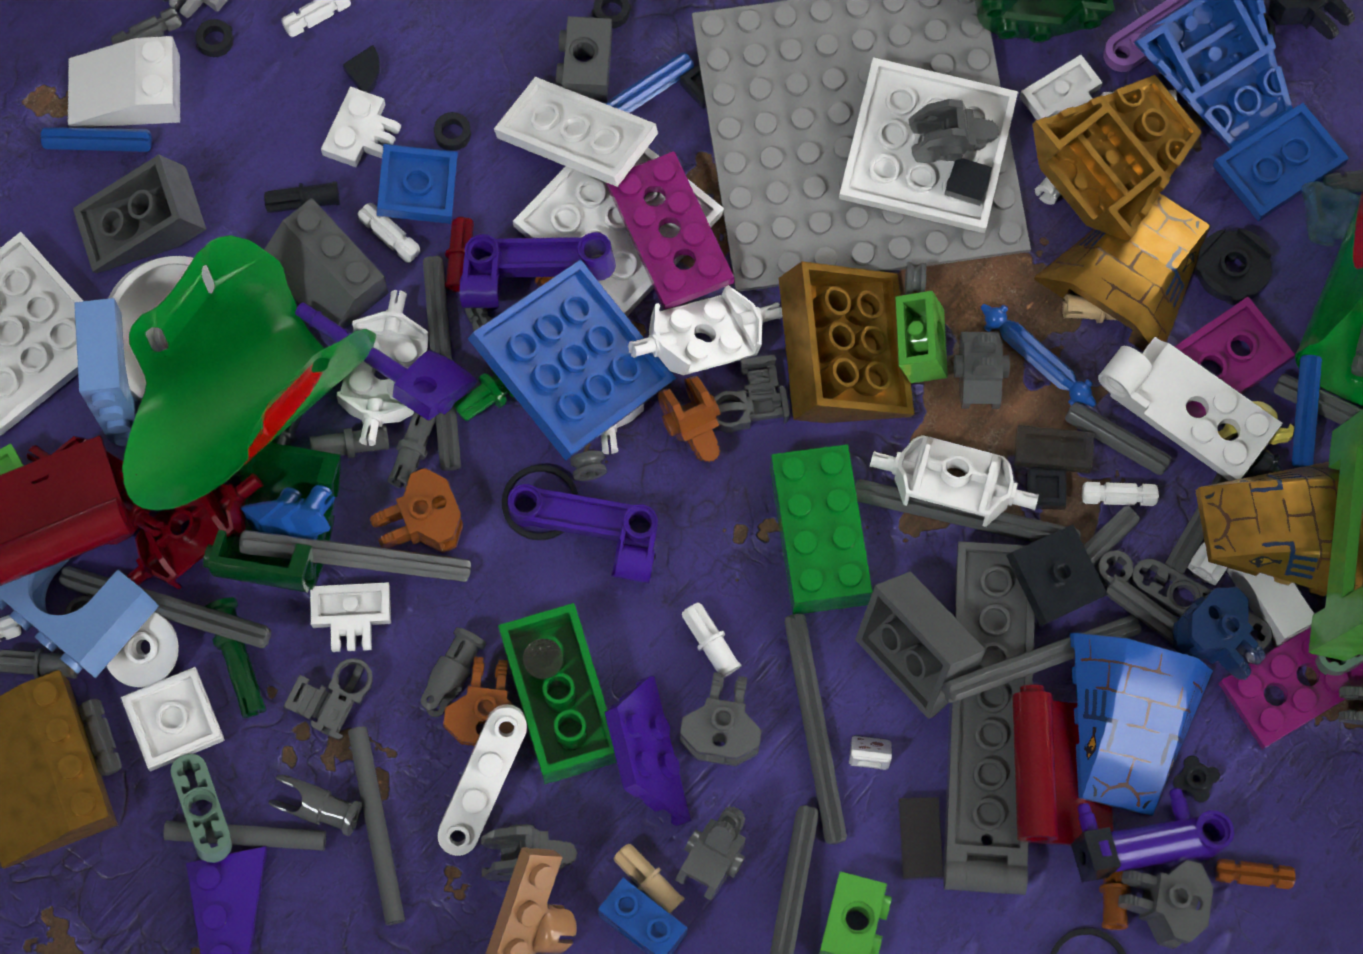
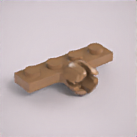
M521 848L486 954H559L572 946V940H559L560 936L576 935V920L573 913L569 909H565L564 905L547 904L563 858L555 850Z

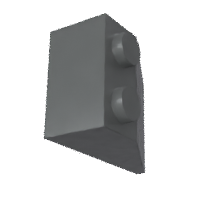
M161 155L155 156L73 208L90 266L94 273L107 271L177 248L207 230L186 166Z

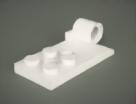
M1154 337L1142 354L1129 346H1121L1098 376L1099 382L1111 393L1110 396L1229 481L1242 479L1283 424L1177 348ZM1191 401L1201 403L1206 409V415L1201 418L1192 417L1186 410V404ZM1225 423L1234 426L1238 437L1231 441L1223 439L1218 433V426Z

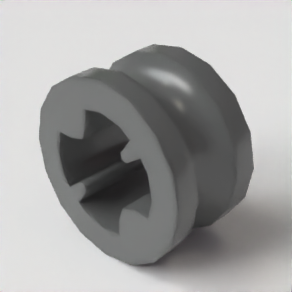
M907 262L905 270V295L912 292H925L926 263H921L920 266L914 267L911 262Z
M596 450L586 451L572 456L570 463L571 466L576 468L573 472L574 479L577 481H588L604 476L607 473V468L601 464L604 460L603 452Z
M1118 550L1105 553L1096 568L1102 584L1107 587L1117 577V574L1111 577L1106 573L1109 568L1108 562L1111 561L1113 566L1116 562L1122 565L1121 578L1128 582L1134 569L1130 557Z

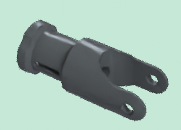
M455 628L453 632L455 635L454 640L445 656L438 658L430 673L428 686L421 697V704L431 717L443 715L445 707L455 699L471 674L469 667L474 657H476L479 650H484L487 645L483 639L466 629ZM438 706H440L438 711H433Z
M288 775L276 776L277 780L295 787L300 792L302 806H292L279 800H269V805L314 824L323 822L342 830L343 835L350 836L353 833L361 816V802H347L332 796L330 790Z

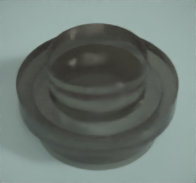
M537 639L531 642L524 651V667L535 678H551L560 671L563 665L562 650L552 640Z

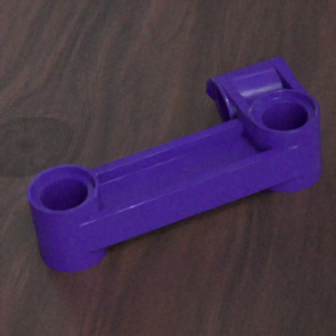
M597 232L588 233L583 237L495 239L486 234L476 235L470 238L465 246L463 275L460 279L462 308H498L503 278L555 277L579 260H582L598 281L605 280L614 273L616 268L611 242L607 236ZM595 255H602L599 258L592 259ZM489 256L486 260H480L483 257Z
M520 484L510 491L508 496L509 515L517 525L522 527L535 526L618 541L611 577L650 583L658 526V517L651 507L644 504L630 505L536 488L530 484ZM523 498L532 499L536 503V507L528 513L518 511L515 505ZM637 518H642L649 522L651 528L645 533H636L630 528L629 524Z

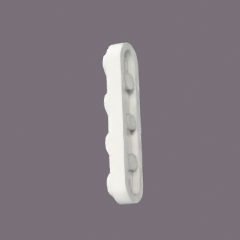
M509 704L500 705L494 708L488 715L439 825V844L445 852L451 855H465L476 846L524 739L527 722L523 712L516 706ZM504 721H508L514 725V730L511 733L505 734L499 730V725ZM460 830L466 837L463 841L456 842L451 839V833Z

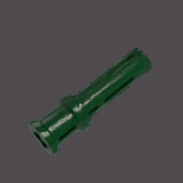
M229 597L216 600L204 607L237 616L235 608L238 606L236 598ZM215 634L212 641L214 646L221 650L224 656L242 718L259 715L258 711L260 713L265 712L267 709L261 697L245 643Z

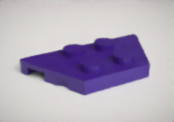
M649 676L638 681L636 688L626 692L619 698L618 703L613 704L604 713L623 789L635 798L642 799L645 805L655 812L662 809L666 810L671 814V823L675 826H680L691 822L679 775L680 765L674 755L670 739V726L664 716L655 677Z

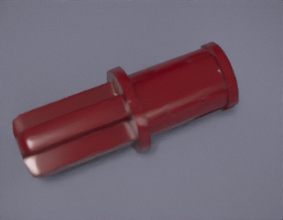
M460 216L452 221L450 248L445 251V257L448 258L445 288L452 292H460L465 246L470 238L473 237L474 222L470 218Z

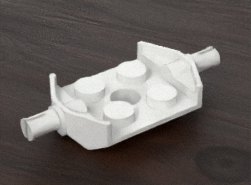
M726 286L720 296L659 311L660 305L658 303L655 304L651 315L649 337L630 341L628 344L629 352L632 353L631 356L633 358L653 353L654 357L661 359L669 371L681 375L757 356L762 345L763 322L781 319L782 308H779V303L761 308L756 307L754 303L730 286ZM704 333L712 339V342L706 343L701 339H697L694 334Z
M397 290L391 291L388 310L354 320L352 323L353 331L368 329L376 334V341L373 347L408 369L427 351L429 335L426 329L403 314L407 294L399 291L398 296ZM363 361L343 379L341 391L337 392L338 403L350 415L362 420L363 428L359 442L367 445L368 441L369 446H374L376 444L378 427H382L384 423L401 422L413 415L414 411L392 397L395 382L390 379L380 380L374 376L376 370Z
M924 435L914 438L902 453L897 452L896 457L874 451L870 467L890 471L895 475V482L903 505L907 506L909 497L981 515L985 517L982 525L985 527L1004 512L1008 505L1012 506L1014 504L1035 511L1039 494L1016 489L1018 483H1014L1011 465L1004 456ZM958 468L966 475L955 477L947 469Z

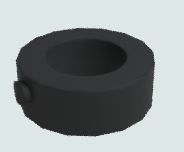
M595 0L592 15L595 18L612 19V28L621 27L629 18L631 4H629L628 0ZM608 3H616L622 10L615 16H608L602 12V8Z
M219 19L204 21L196 31L197 49L209 57L225 55L233 46V30L231 26ZM218 31L224 34V38L219 44L210 45L205 42L206 36L211 32Z
M456 112L441 115L434 125V135L438 145L449 151H456L466 147L471 138L470 124L467 118ZM451 124L458 125L463 129L461 135L454 139L446 138L442 134L443 129Z

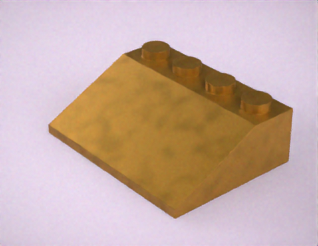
M801 261L779 277L793 420L836 423L913 416L914 407L911 383L899 367L895 298L900 296L898 274Z
M60 670L22 683L0 696V864L3 869L118 826L102 776L95 762L96 758L91 750L70 681Z

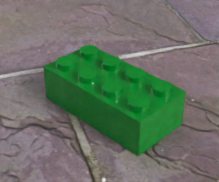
M848 444L771 454L770 474L792 614H805L868 605L873 592Z
M575 603L498 625L544 784L617 763L604 713L607 707Z

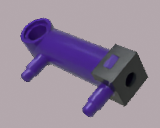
M1174 788L1170 790L1169 794L1176 821L1112 832L1110 827L1098 829L1095 815L1092 813L1090 805L1088 803L1080 804L1077 808L1079 813L1078 819L1083 833L1071 843L1081 882L1083 883L1105 879L1114 872L1193 858L1207 861L1214 858L1233 841L1235 834L1234 826L1224 813L1217 810H1209L1202 813L1199 817L1192 818L1182 789ZM1203 829L1212 835L1214 842L1205 837Z

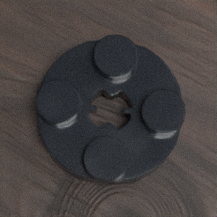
M1226 229L1211 234L1202 244L1197 255L1194 273L1202 287L1210 295L1225 301L1229 305L1235 306L1246 297L1250 299L1255 298L1264 290L1272 275L1271 253L1267 244L1255 233L1245 229L1226 232ZM1228 259L1233 262L1238 259L1243 263L1239 268L1244 270L1239 273L1231 272L1227 269L1228 265L1224 261Z

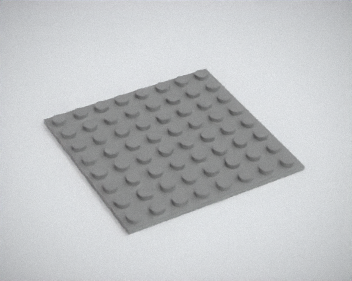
M787 0L692 13L722 207L724 208L723 216L734 285L737 292L778 287L779 277L801 261L887 272L906 269L907 262H911L914 267L920 266L921 263L931 266L1031 251L1009 133L985 233L839 199L873 57L1001 87L991 32L979 23L975 0Z

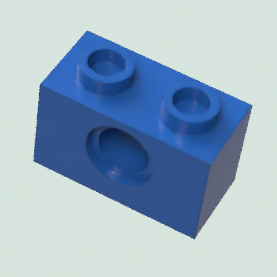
M625 878L621 879L598 909L599 918L645 954H673L687 936V927Z

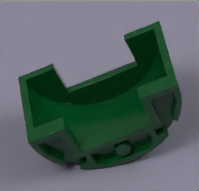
M975 0L977 18L984 28L997 34L1000 39L1029 38L1033 43L1045 42L1053 36L1081 29L1097 28L1101 25V20L1115 11L1113 0Z
M270 442L235 473V476L240 477L241 482L248 478L251 473H254L263 483V486L250 495L244 504L275 501L283 489L287 487L294 488L301 493V497L298 500L304 498L305 501L316 485L327 487L332 491L330 496L338 497L341 454ZM335 503L323 514L331 529L317 535L318 540H331L335 516L332 515ZM245 518V530L253 531ZM218 530L214 544H208L206 547L203 566L204 568H209L210 573L214 577L308 593L309 589L313 590L324 565L313 563L312 546L296 543L291 560L243 554L239 551L240 538L234 533L227 538L226 531Z

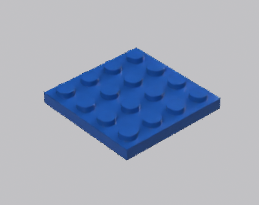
M579 260L475 330L468 338L565 461L676 379L661 359L654 357L653 353L640 355L635 358L631 356L632 353L629 352L628 348L629 342L641 340L644 337L582 260Z

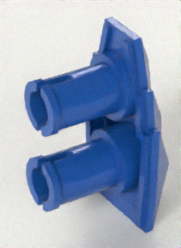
M316 485L305 501L304 498L298 500L301 497V493L294 488L287 487L283 489L275 501L244 505L240 509L253 531L317 539V535L331 529L323 514L334 503L335 497L330 496L332 491L327 487Z

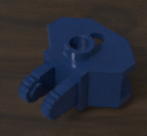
M1238 587L1214 588L1206 597L1196 599L1174 623L1173 648L1177 652L1199 659L1206 658L1211 664L1219 661L1238 680H1246L1252 673L1251 666L1245 662V659L1257 665L1266 657L1265 650L1249 634L1254 629L1248 623L1249 599Z

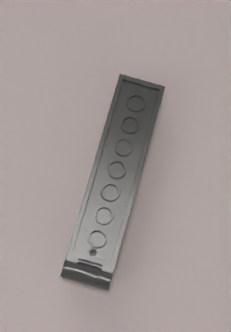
M958 541L954 617L986 650L978 670L1034 650L1035 614L1006 556L1024 547L1022 545ZM1033 674L950 703L944 839V890L1026 895L1028 882V842L1017 840L1012 695L1020 692L1021 686L1033 685ZM987 838L990 841V845H984L981 839Z

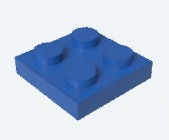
M383 144L376 216L451 224L458 152Z

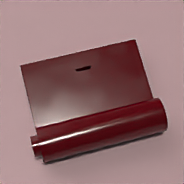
M100 435L0 475V586L132 534L125 505L103 438Z
M1042 685L1021 686L1020 692L1012 695L1017 840L1071 846V843L1083 833L1078 819L1079 813L1077 808L1080 804L1084 803L1090 805L1091 811L1095 815L1098 829L1110 827L1112 832V807L1078 797L1076 744H1079L1078 724H1075L1074 708H1077V703L1053 701L1052 693L1045 692Z

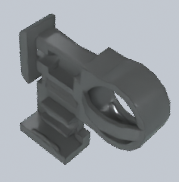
M775 355L741 359L742 375H747L748 385L744 386L743 391H725L719 393L714 399L720 413L743 410L744 414L742 418L733 423H725L716 417L719 426L716 427L718 430L724 433H733L743 429H750L752 421L783 417L784 424L788 422L790 411L785 387L780 386L778 383ZM725 401H733V402H734V403H726V404H721V405H719L720 403L725 402Z
M355 658L346 659L335 668L333 678L328 686L332 693L325 691L326 687L321 686L319 690L309 685L310 679L299 675L283 707L309 720L312 717L318 719L317 722L311 720V726L315 730L336 740H342L344 736L339 734L351 708L354 703L361 705L373 684V675L369 666L362 660ZM356 664V668L343 691L338 685L340 671L348 665ZM363 669H366V685L362 690L351 694Z

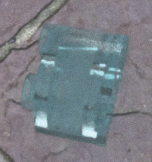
M1322 182L1306 183L1302 186V195L1309 240L1318 245L1334 246V239L1344 238L1361 196L1350 193L1347 189L1333 190L1332 187L1325 186Z

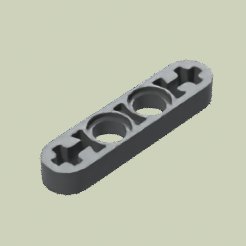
M1155 559L1140 561L1134 567L1130 577V585L1179 618L1190 606L1182 607L1175 603L1173 600V591L1175 589H1188L1192 593L1194 601L1199 597H1206L1211 591ZM1148 570L1156 573L1154 576L1156 582H1151L1149 586H1146L1142 583L1144 577L1140 573L1146 574ZM1167 579L1173 581L1166 590L1165 596L1160 595L1159 593ZM1248 611V623L1259 631L1257 638L1262 642H1257L1264 650L1271 641V629L1263 619Z

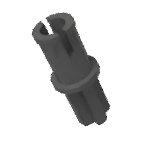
M37 648L36 651L9 649L0 651L1 673L34 675L35 679L60 670L66 677L76 679L78 675L60 659L63 655L61 653L44 652L43 648Z

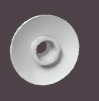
M154 612L107 664L110 673L118 681L131 687H147L164 680L173 670L178 657L179 645L174 628L164 616ZM144 640L150 643L151 649L148 654H144L141 650V643Z

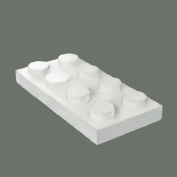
M537 77L531 81L494 128L496 136L500 140L616 187L619 186L658 134L656 124Z

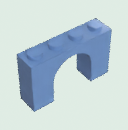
M114 298L74 302L79 392L109 442L119 446H126L141 402L131 395L124 357L122 312Z
M69 559L0 586L1 610L7 605L10 606L14 611L9 616L26 631L34 626L39 631L35 638L51 652L59 647L65 652L60 657L65 664L77 674L84 668L94 678L99 675L159 607L143 589L117 570L94 597L79 610L65 615L48 614L45 606L48 586L53 577Z

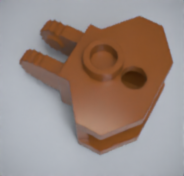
M690 376L684 379L691 402L680 406L670 389L664 388L660 390L657 395L664 414L662 420L671 437L676 435L679 441H687L691 451H694L693 455L699 461L703 460L710 463V461L714 462L715 459H718L717 457L720 456L719 452L721 450H719L720 446L717 445L718 441L712 429L719 426L716 417L720 415V410L714 397L708 393L699 377Z
M427 468L410 474L404 495L396 499V505L379 511L370 517L372 526L376 528L401 519L405 523L404 527L388 532L379 538L378 541L381 548H391L411 540L413 545L421 542L440 553H444L457 547L464 526L460 510L447 479Z
M474 657L471 686H468L467 694L445 707L443 727L461 745L475 746L480 736L476 731V726L485 724L488 715L494 708L504 704L513 705L507 699L508 691L505 690L507 660H499L495 672V678L497 679L496 688L489 689L480 688L485 664L482 657ZM504 721L499 725V730L502 733L508 734L514 730V725L511 722Z

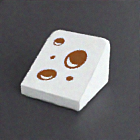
M861 736L852 737L849 758L851 766L883 770L889 768L892 757L891 741Z

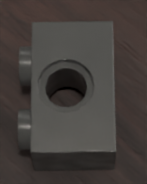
M568 16L567 30H560L559 52H565L564 63H557L556 85H563V88L596 101L607 102L612 47V19ZM584 55L592 58L587 62H580L576 60L578 57Z

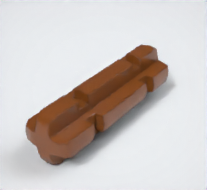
M1219 859L1215 864V880L1218 882L1231 883L1233 880H1237V884L1270 887V885L1275 884V888L1291 889L1294 887L1295 869L1292 866L1278 865V867L1273 868V864L1240 861V863L1236 864L1234 860Z

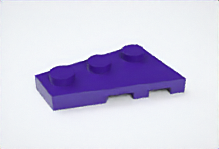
M266 846L231 853L219 862L198 860L186 863L200 954H251L257 905L262 889L261 880L268 851Z

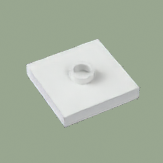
M196 667L121 697L150 772L173 763L182 755L194 754L225 741Z

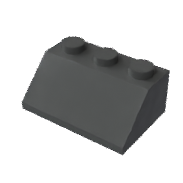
M313 198L309 199L281 222L264 249L278 259L284 268L286 281L294 300L299 305L304 302L316 311H321L322 315L344 329L389 293L384 275Z
M911 571L875 585L855 638L859 645L928 719L937 715L949 703L946 701L945 694L942 691L943 683L977 671L986 651L977 639L962 626L952 613L939 602Z

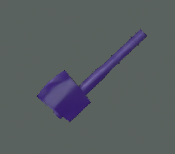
M304 302L295 311V315L307 322L310 327L316 328L336 342L353 333L348 332L322 315L321 311H316ZM374 347L364 360L369 366L395 382L393 398L428 421L439 413L445 415L449 412L454 403L462 398L478 382L476 378L460 365L432 350L422 354L408 369Z

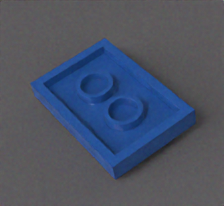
M1301 103L1215 159L1213 167L1259 222L1323 180L1327 174L1333 173L1344 166L1349 157L1306 105Z

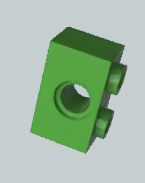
M933 291L896 296L899 367L911 384L948 378L945 316L941 303Z
M839 872L819 954H879L882 936L875 934L879 919H887L892 900L891 896L885 895L887 883ZM854 911L860 912L867 918L868 926L860 931L853 930L846 923V915Z

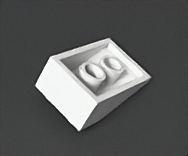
M173 36L134 38L69 58V128L180 122V55Z

